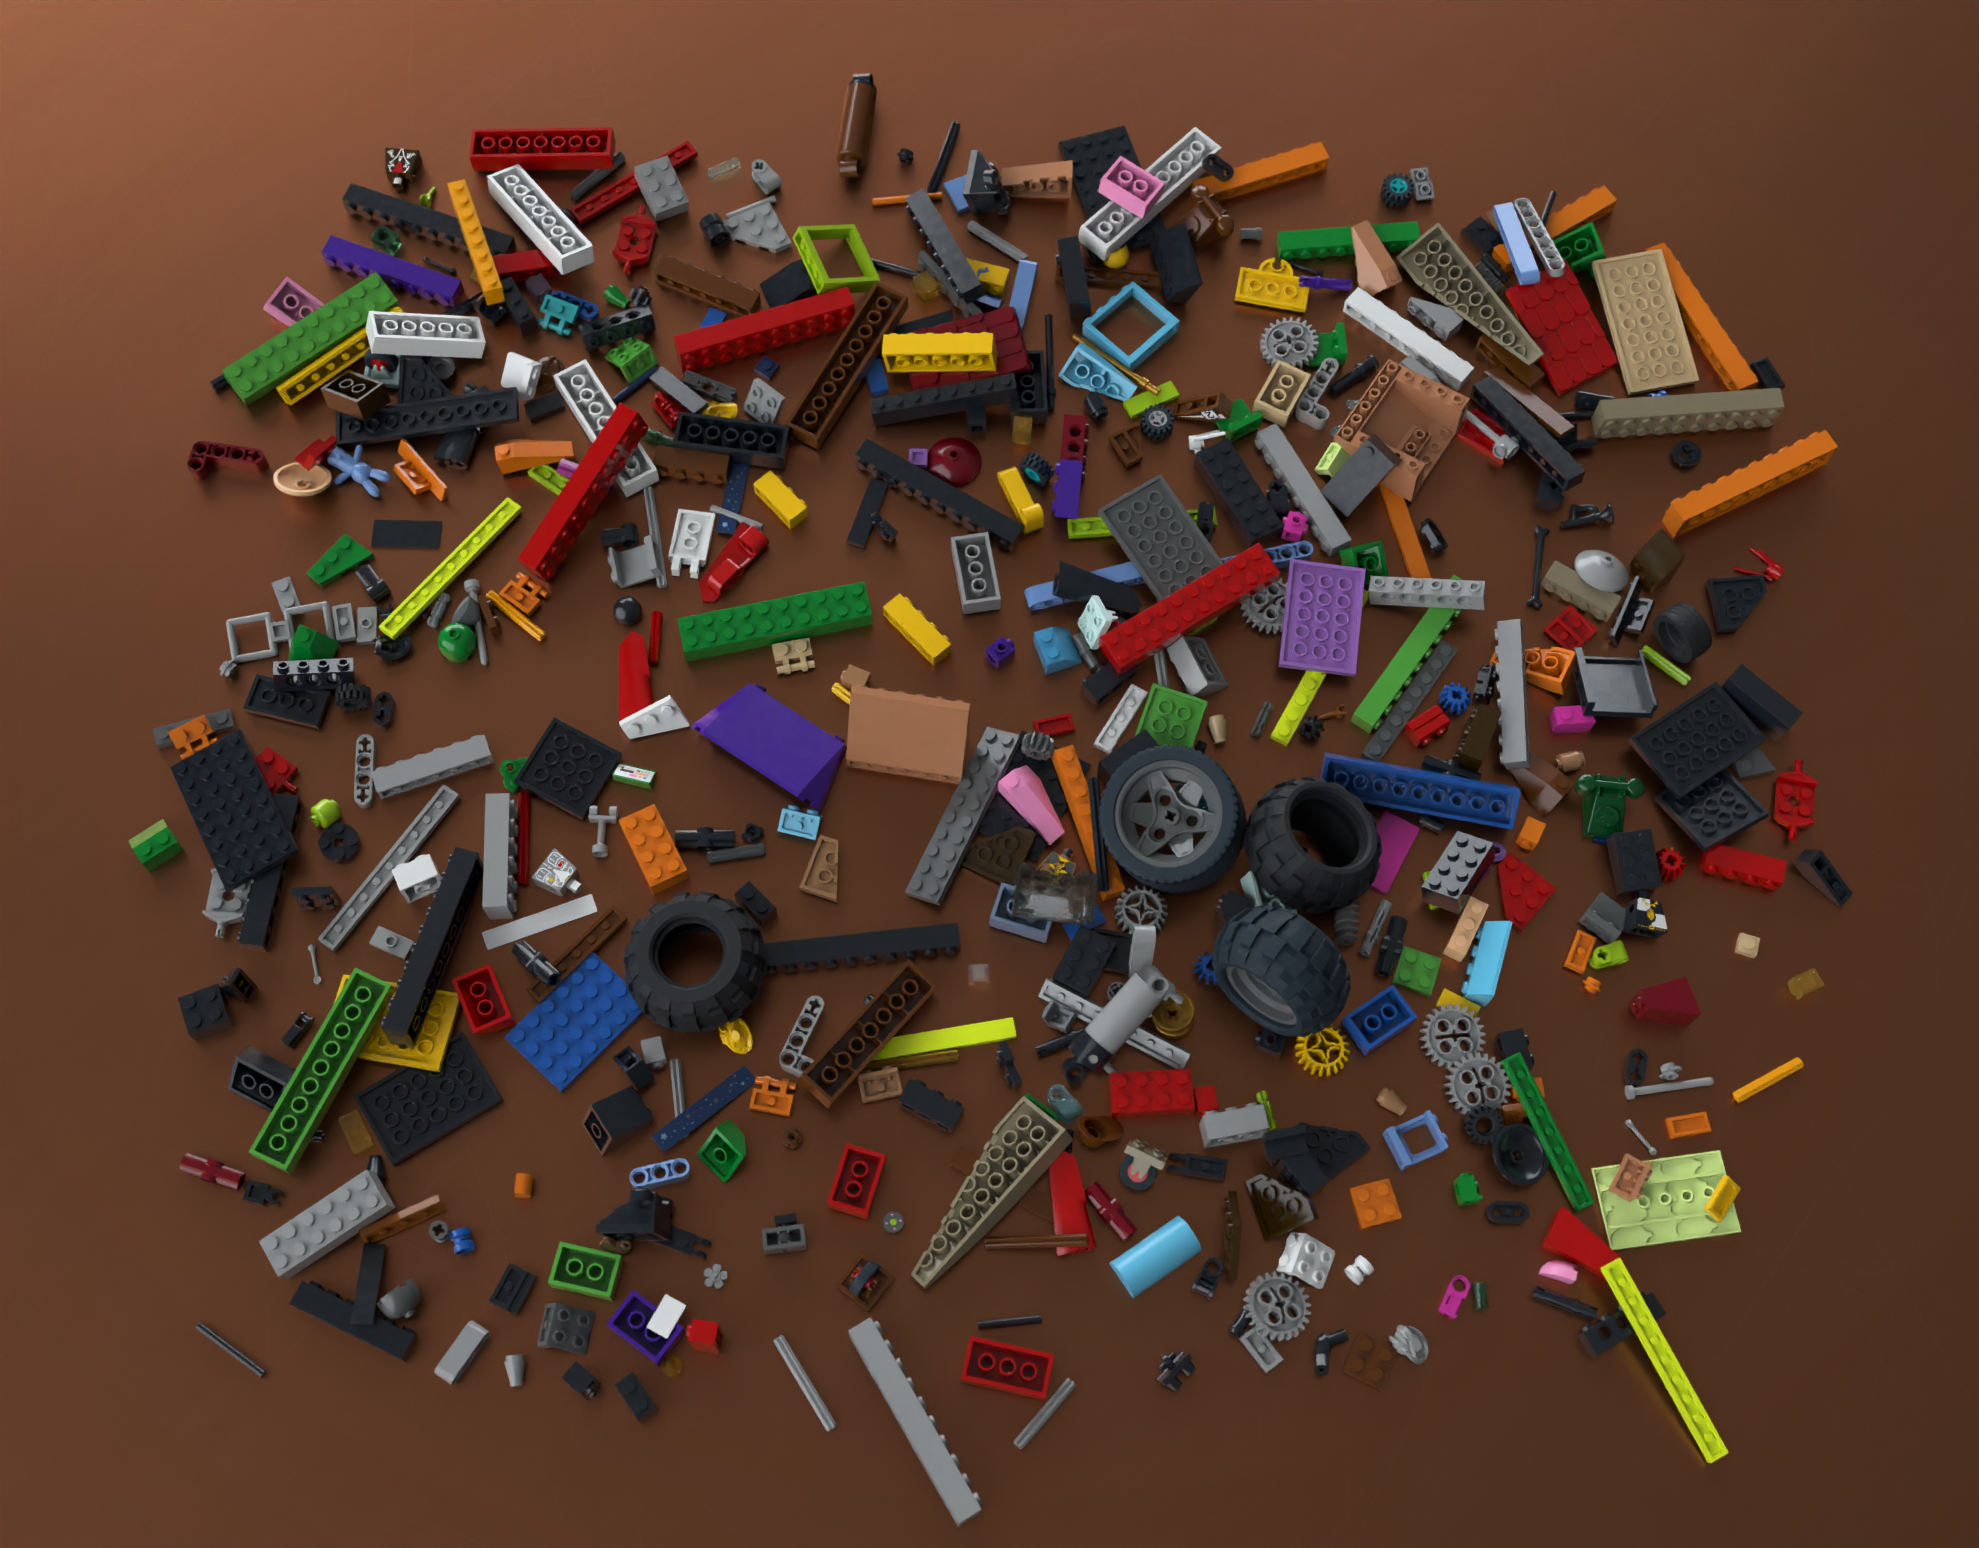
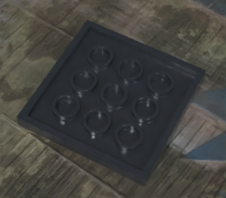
M554 717L515 778L514 784L583 820L589 811L590 805L594 803L620 761L622 753Z
M1724 769L1680 800L1669 789L1655 796V801L1704 852L1711 850L1769 817V812L1727 769Z

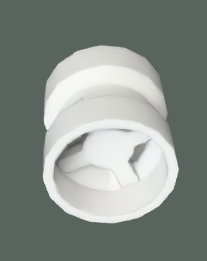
M1361 1255L1354 1260L1355 1263L1353 1265H1349L1344 1270L1346 1275L1357 1285L1364 1281L1366 1275H1370L1374 1271L1370 1262Z

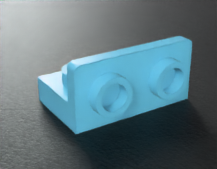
M790 804L788 807L782 808L777 831L808 839H817L820 821L823 818V815H819V811L807 809L806 812L799 810V806Z

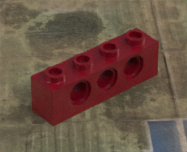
M1064 414L1060 458L1082 461V466L1085 467L1087 455H1083V451L1087 450L1088 439H1085V434L1089 433V423H1086V416ZM1082 471V475H1081V482H1082V483L1085 482V472H1084V471Z

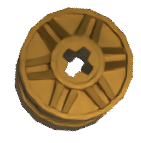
M1174 990L1183 997V1002L1178 1005L1170 997L1166 1001L1163 1000L1152 1012V1022L1160 1036L1177 1040L1185 1037L1191 1031L1194 1025V1006L1187 994ZM1170 1015H1177V1020L1175 1018L1170 1020Z

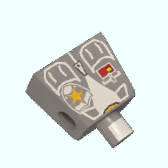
M555 848L531 877L536 886L559 896H564L568 890L578 894L583 887V884L576 880L579 876L577 868Z

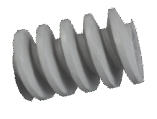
M1352 903L1345 908L1335 911L1334 919L1336 922L1334 927L1336 930H1334L1335 938L1333 940L1335 944L1351 946L1354 944L1353 941L1359 939L1358 935H1354V933L1359 932V928L1354 927L1360 924V921L1354 919L1360 917L1359 913L1354 912L1360 909L1359 905Z

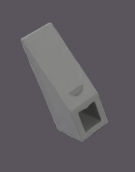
M1414 297L1409 298L1406 307L1412 315L1420 319L1425 326L1433 330L1444 341H1447L1460 330L1464 320L1451 308Z

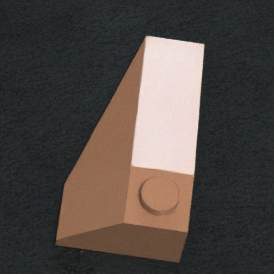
M1365 220L1352 226L1351 233L1356 255L1355 266H1357V283L1359 288L1373 296L1402 282L1403 280L1396 264L1369 221Z

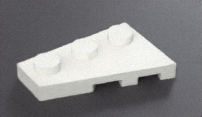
M671 695L619 721L620 727L629 739L690 726L689 721Z

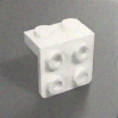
M514 352L508 353L501 386L504 388L517 387L519 400L533 399L542 364Z
M1291 1232L1287 1238L1286 1246L1279 1259L1276 1271L1279 1273L1284 1272V1275L1297 1276L1313 1287L1322 1289L1333 1262L1335 1251L1306 1233Z

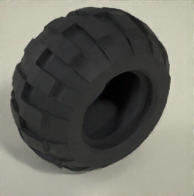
M1304 777L1299 780L1293 778L1281 782L1267 791L1253 807L1246 824L1248 829L1244 836V850L1246 855L1250 857L1248 865L1253 875L1258 877L1263 884L1262 888L1270 896L1274 895L1280 899V902L1294 910L1300 908L1303 912L1309 914H1321L1329 910L1333 912L1345 908L1359 899L1374 882L1381 864L1379 859L1382 853L1381 838L1376 832V821L1372 814L1364 807V803L1356 795L1348 792L1342 785L1335 782L1327 783L1323 778ZM1292 830L1301 831L1312 837L1323 849L1328 866L1310 857L1298 844Z
M701 891L700 894L696 895L682 892L674 894L673 899L664 904L661 901L655 903L649 908L650 914L644 920L638 919L631 930L632 938L625 947L623 959L625 964L624 978L633 1000L653 1022L679 1033L697 1031L706 1033L717 1030V1027L727 1022H734L743 1015L742 1012L749 1004L752 1005L760 993L761 984L767 973L766 945L754 919L734 901L721 898L719 895ZM696 932H708L718 935L723 946V958L719 969L710 979L697 985L685 986L672 982L663 974L661 970L663 958L668 949L677 940Z

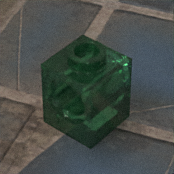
M382 225L377 230H374L371 235L374 248L390 256H393L402 244L399 233Z

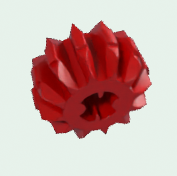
M1664 847L1661 851L1656 852L1660 875H1663L1664 880L1668 878L1675 880L1677 876L1680 877L1683 874L1682 870L1686 868V864L1683 863L1686 857H1680L1681 851L1674 852V847H1671L1669 850Z

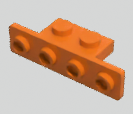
M402 439L399 444L398 453L405 461L394 465L393 470L415 495L431 490L440 501L445 500L448 490L446 484L439 479L405 439Z

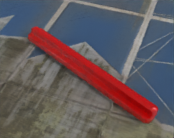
M529 792L519 793L518 885H528Z

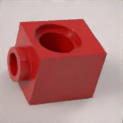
M1214 1085L1193 1089L1197 1117H1203L1206 1112L1217 1110L1218 1112L1219 1106Z

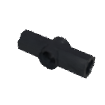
M1427 754L1421 766V770L1481 780L1482 775L1480 772L1462 767V764L1456 760L1448 759L1445 761Z
M700 827L697 830H676L675 846L677 849L696 848L699 851L707 852L714 850V848H734L736 845L735 830H714L710 827Z
M1391 916L1386 934H1384L1380 944V954L1375 966V972L1378 975L1384 977L1392 976L1396 960L1402 950L1404 942L1402 939L1408 923L1404 917Z
M524 940L518 941L513 945L511 953L523 963V966L534 977L537 976L548 987L556 986L560 982L562 975L540 951H535Z

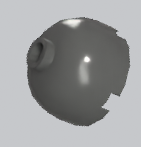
M412 1278L407 1279L405 1285L395 1287L380 1299L381 1302L376 1304L387 1317L399 1319L404 1316L407 1319L417 1312L415 1307L420 1302L421 1294Z

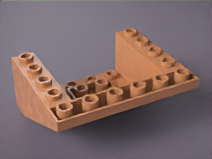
M1388 359L1335 434L1334 441L1352 456L1369 437L1375 434L1401 459L1382 483L1392 492L1411 502L1464 424L1470 398Z
M852 685L846 764L848 767L959 784L962 781L969 744L970 704L963 700L950 701L943 697L931 698L924 694L912 695L904 691L892 692L885 688L873 689L868 688L866 685Z

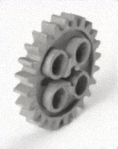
M1283 317V322L1277 319L1276 325L1270 323V329L1265 328V334L1261 335L1262 340H1260V351L1263 359L1266 358L1267 364L1272 362V368L1280 360L1295 368L1298 366L1300 369H1303L1302 364L1309 365V360H1314V355H1317V348H1319L1316 330H1312V324L1307 326L1306 320L1300 323L1299 317L1296 321H1293V317H1290L1289 321Z
M1280 578L1279 581L1241 602L1243 604L1240 609L1245 610L1243 616H1249L1247 623L1253 621L1252 627L1254 628L1258 625L1260 632L1264 628L1267 634L1270 630L1276 634L1278 629L1282 633L1284 608L1281 605L1285 606L1287 582L1283 584L1282 578Z
M1451 1003L1447 1004L1446 1008L1441 1005L1439 1006V1011L1435 1008L1432 1010L1433 1015H1426L1429 1021L1422 1022L1426 1028L1419 1030L1424 1034L1419 1040L1425 1041L1426 1044L1422 1045L1421 1048L1428 1049L1425 1055L1433 1056L1431 1062L1438 1060L1439 1067L1445 1063L1446 1069L1450 1068L1451 1065L1453 1068H1456L1453 1062H1460V1056H1464L1467 1059L1468 1053H1472L1474 1057L1476 1052L1483 1051L1479 1045L1486 1043V1041L1481 1039V1036L1486 1035V1033L1480 1032L1484 1025L1477 1024L1480 1018L1472 1017L1474 1011L1467 1013L1466 1006L1460 1010L1459 1004H1456L1454 1008ZM1458 1021L1464 1023V1031L1458 1028ZM1439 1022L1445 1025L1444 1032L1438 1029ZM1449 1034H1452V1035L1469 1034V1035H1470V1037H1459V1038H1456V1039H1453V1038L1436 1039V1038H1435V1036H1446V1035H1449ZM1461 1041L1467 1044L1466 1051L1460 1048ZM1441 1042H1444L1448 1047L1446 1053L1440 1049Z
M1476 1052L1474 1057L1472 1053H1468L1467 1059L1464 1056H1460V1062H1453L1456 1068H1448L1452 1075L1445 1076V1078L1450 1080V1083L1444 1084V1086L1450 1087V1090L1445 1094L1452 1095L1449 1102H1456L1454 1109L1461 1107V1115L1466 1112L1471 1113L1470 1109L1472 1107L1476 1109L1477 1105H1487L1493 1109L1502 1110L1500 1103H1508L1504 1096L1511 1095L1506 1091V1088H1510L1512 1085L1506 1084L1509 1077H1504L1506 1071L1505 1069H1500L1501 1062L1494 1063L1496 1057H1491L1488 1060L1487 1053L1483 1054L1482 1057L1480 1052ZM1483 1068L1487 1069L1488 1071V1077L1486 1079L1481 1075V1071ZM1463 1073H1467L1469 1076L1467 1084L1462 1080ZM1480 1083L1481 1087L1475 1088V1084ZM1488 1088H1491L1494 1092L1492 1098L1487 1096ZM1469 1093H1472L1475 1097L1473 1103L1468 1101L1467 1096Z
M1276 1271L1272 1272L1271 1275L1266 1272L1263 1278L1258 1276L1255 1279L1256 1282L1253 1281L1249 1284L1251 1288L1245 1291L1249 1296L1243 1298L1245 1302H1248L1243 1309L1249 1310L1245 1317L1252 1318L1249 1325L1256 1324L1255 1332L1262 1330L1263 1338L1270 1334V1341L1274 1340L1276 1336L1279 1342L1284 1340V1337L1287 1341L1292 1336L1296 1337L1299 1335V1331L1302 1332L1305 1329L1304 1325L1309 1323L1306 1317L1311 1315V1312L1306 1310L1311 1304L1305 1302L1309 1295L1302 1294L1305 1288L1299 1289L1297 1287L1299 1281L1291 1282V1275L1285 1279L1284 1272L1277 1276ZM1279 1290H1283L1285 1292L1286 1298L1280 1294ZM1261 1295L1266 1297L1267 1303L1262 1301ZM1287 1310L1293 1313V1318L1288 1315ZM1268 1315L1275 1319V1323L1269 1320Z

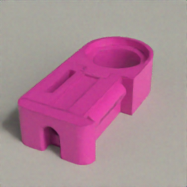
M1458 1275L1450 1281L1439 1306V1313L1447 1314L1451 1319H1455L1458 1316L1456 1314L1470 1289V1282L1465 1276ZM1456 1280L1464 1282V1291L1460 1292L1455 1289L1454 1282Z

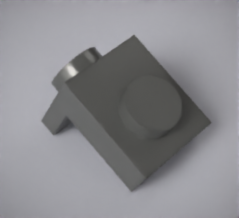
M1050 1001L1048 1006L1044 1008L1041 1017L1049 1027L1068 1034L1077 1015L1074 1012L1058 1007L1055 1002Z

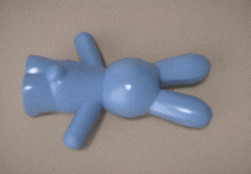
M362 445L356 446L354 457L347 454L340 447L334 448L328 457V463L343 471L334 479L335 484L339 485L351 476L357 483L362 484L370 495L379 497L381 494L380 490L370 479L375 478L388 482L391 479V475L386 471L373 469L367 463L360 462L363 452Z

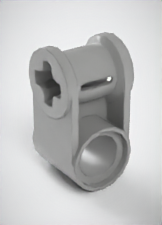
M757 159L753 161L752 179L765 194H769L782 185L778 174L764 160Z

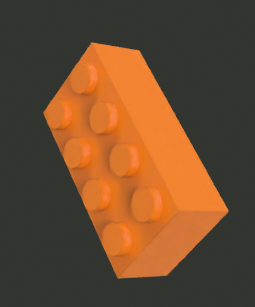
M655 804L618 820L653 895L689 879L688 871Z

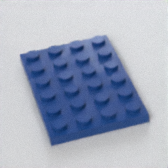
M593 952L541 1004L539 1003L505 1036V1039L563 1093L644 1012L633 1000L626 982Z

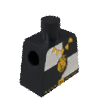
M1648 890L1637 891V898L1626 905L1624 932L1657 939L1668 933L1663 906L1658 901L1650 900Z

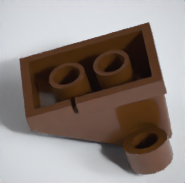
M1197 185L1192 188L1190 200L1196 205L1171 226L1174 227L1182 223L1186 224L1194 254L1223 237L1231 235L1234 230L1233 218L1228 216V211L1221 207L1214 194L1208 196L1209 190L1204 185Z

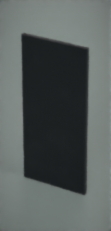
M374 520L371 547L439 549L442 521Z

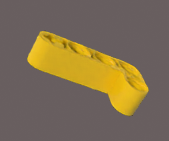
M1014 466L998 472L999 483L1018 522L1024 525V533L1027 534L1042 528L1044 523L1042 508L1039 503L1034 504L1017 468Z

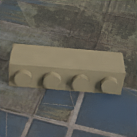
M1556 560L1541 583V586L1547 591L1561 596L1563 600L1570 601L1581 610L1588 611L1597 619L1606 622L1622 598L1614 592L1602 591L1592 587L1576 571Z

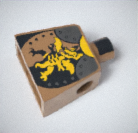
M1065 848L1061 855L1051 852L1034 871L1032 881L1065 899L1076 871V864L1071 861L1075 853L1068 848Z

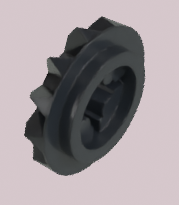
M1684 440L1674 445L1671 456L1674 457V462L1689 468L1690 466L1695 467L1701 460L1702 453L1695 443ZM1690 452H1691V454L1689 455V457H1687V456H1685V457L1683 456V457H1682L1683 453L1687 454V453H1690Z

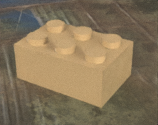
M1278 360L1254 402L1252 413L1260 411L1263 418L1285 428L1296 409L1300 397L1309 385L1311 374Z

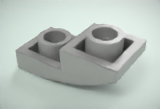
M1428 167L1410 169L1409 174L1412 179L1411 183L1414 182L1416 200L1434 199L1433 184L1429 178Z

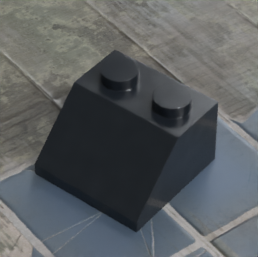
M1230 889L1226 895L1222 894L1215 909L1218 911L1216 920L1220 931L1231 918L1248 908L1251 900Z

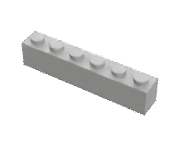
M485 734L475 735L469 740L457 741L445 748L439 747L426 754H417L408 760H399L387 767H378L375 771L371 772L377 794L382 800L493 763L494 759Z

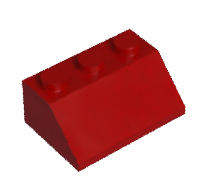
M490 964L452 979L474 1035L498 1032L516 1024L496 974Z

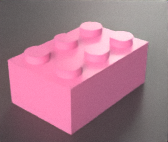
M1120 156L1101 178L1098 192L1141 219H1144L1162 197L1165 182Z

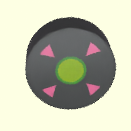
M889 1212L884 1216L883 1227L888 1233L896 1234L902 1230L904 1220L901 1214Z

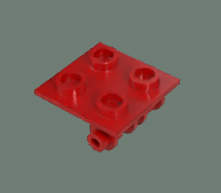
M655 393V400L650 403L670 429L677 426L679 412L689 413L664 393Z

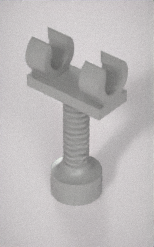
M590 805L588 819L590 823H599L597 844L592 847V855L606 857L608 855V846L605 845L606 824H617L618 809L617 806H610L609 816L598 815L599 810L596 805Z

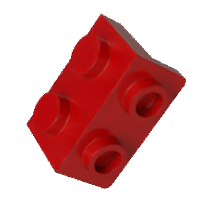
M333 435L324 442L318 438L299 453L295 460L306 470L310 471L316 465L319 466L325 457L332 453L333 449L336 448L335 445L338 439Z

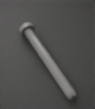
M1706 1077L1635 1088L1632 1085L1625 1086V1095L1628 1100H1631L1637 1095L1712 1085L1714 1079Z

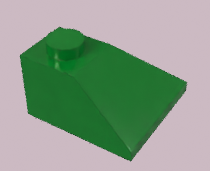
M1382 541L1354 545L1339 550L1342 566L1366 569L1364 585L1370 584L1371 576L1389 577Z
M299 624L291 641L288 661L333 659L340 643L316 630Z
M731 1120L715 1127L696 1154L724 1184L728 1182L746 1156L744 1133Z

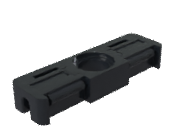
M1201 501L1198 504L1196 525L1198 528L1201 526L1208 528L1209 534L1205 538L1208 542H1211L1214 522H1212L1213 507L1216 504Z

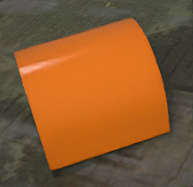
M516 1174L514 1190L516 1198L531 1197L532 1174Z

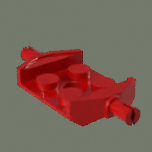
M640 204L637 214L621 217V227L616 247L612 252L614 258L619 262L625 263L623 269L625 275H630L632 266L644 265L649 262L657 225L655 221L645 216L646 205L642 207V204ZM633 241L640 242L638 245L631 244Z
M1800 759L1795 760L1794 771L1780 774L1776 779L1773 819L1778 824L1787 827L1789 830V841H1797L1798 829L1811 827L1816 821L1813 819L1815 789L1818 781L1803 773V760ZM1789 799H1795L1798 802V806H1792Z

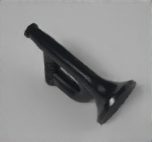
M1607 503L1604 509L1599 512V509L1593 504L1579 506L1572 504L1570 506L1571 518L1561 522V528L1564 529L1565 527H1573L1598 520H1603L1613 525L1614 514L1612 507ZM1585 511H1590L1592 513L1590 515L1578 518V513Z

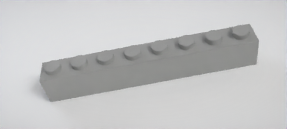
M1277 423L1258 431L1255 439L1256 447L1263 452L1267 464L1272 466L1275 477L1284 483L1286 493H1289L1293 505L1303 515L1307 516L1306 523L1311 527L1313 536L1317 537L1320 541L1322 550L1331 557L1338 554L1339 550L1348 548L1352 541L1351 537L1320 492Z
M1521 619L1497 621L1498 628L1495 629V639L1498 640V646H1495L1496 657H1499V663H1496L1497 675H1500V681H1497V690L1500 692V698L1497 700L1498 709L1502 712L1498 724L1499 728H1502V734H1499V743L1503 748V752H1500V762L1504 764L1507 770L1530 768L1524 626Z

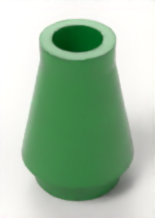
M612 284L607 287L603 294L607 301L622 307L624 310L631 303L623 292Z

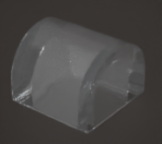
M969 965V982L989 981V965Z

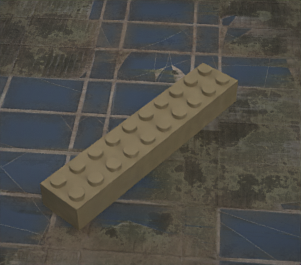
M1780 388L1600 400L1591 421L1595 438L1627 437L1629 435L1644 436L1646 434L1661 435L1671 432L1678 434L1686 431L1699 432L1700 430L1750 429L1758 426H1773L1785 406Z

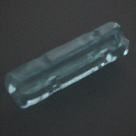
M735 157L730 159V162L725 161L716 165V168L711 167L707 169L709 178L713 179L718 174L720 176L732 171V168H739L741 166L739 159Z

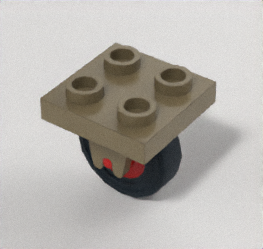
M1131 1138L1124 1152L1129 1155L1123 1160L1120 1167V1175L1124 1184L1135 1190H1143L1151 1186L1156 1179L1157 1169L1162 1171L1169 1157L1165 1155L1166 1152L1157 1147L1152 1149L1146 1146L1147 1143L1139 1138L1135 1140Z

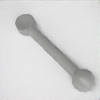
M311 944L308 946V950L311 952L315 973L313 981L319 985L322 983V978L319 976L317 967L316 946Z
M1630 1119L1625 1121V1124L1633 1130L1649 1149V1154L1656 1155V1148L1651 1147L1635 1128L1633 1122Z

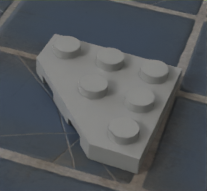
M770 202L723 220L730 233L731 240H741L747 245L757 248L764 247L774 253L792 247V242Z

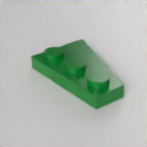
M345 533L306 574L322 587L342 576L343 572L358 567L359 563L374 558V555Z

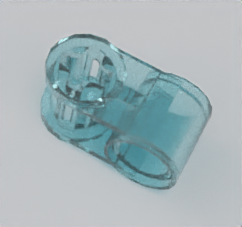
M1055 1084L1049 1089L1047 1101L1065 1124L1069 1125L1084 1112L1079 1102L1071 1096L1064 1086ZM1054 1093H1055V1094L1060 1093V1094H1061L1060 1098H1059V1097L1054 1098V1097H1053Z

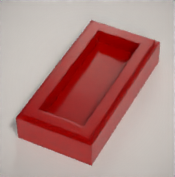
M1071 713L1033 721L1035 731L1038 733L1043 732L1044 735H1049L1050 738L1075 732Z

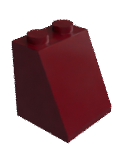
M1686 976L1641 989L1630 1000L1631 1011L1638 1020L1688 1026L1701 1015Z

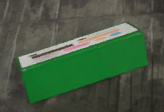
M619 762L612 777L616 782L651 790L657 771Z

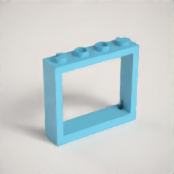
M1133 281L1129 285H1125L1119 294L1112 296L1104 307H1099L1091 318L1085 319L1082 334L1100 350L1133 371L1178 331L1180 320ZM1133 296L1163 321L1165 325L1130 356H1127L1095 327L1129 297Z

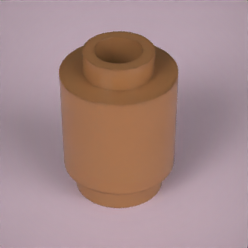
M1581 751L1566 752L1556 756L1554 765L1562 773L1581 769V766L1585 765V757Z

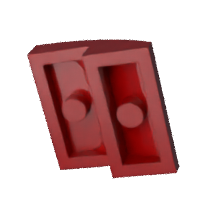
M1569 605L1544 631L1562 648L1573 651L1574 647H1582L1598 632V629Z

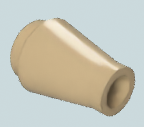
M1224 715L1209 717L1208 726L1215 744L1226 743L1227 720L1224 719Z

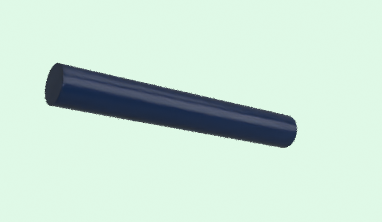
M653 366L612 398L614 404L619 403L648 380V376L657 369Z

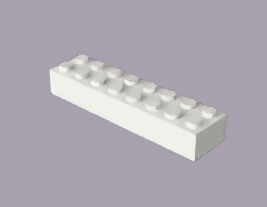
M519 164L487 176L491 196L562 275L594 262L593 245Z
M585 359L553 375L557 389L593 444L616 409V405ZM640 442L636 451L629 457L627 465L619 472L616 480L626 497L659 481L657 469Z

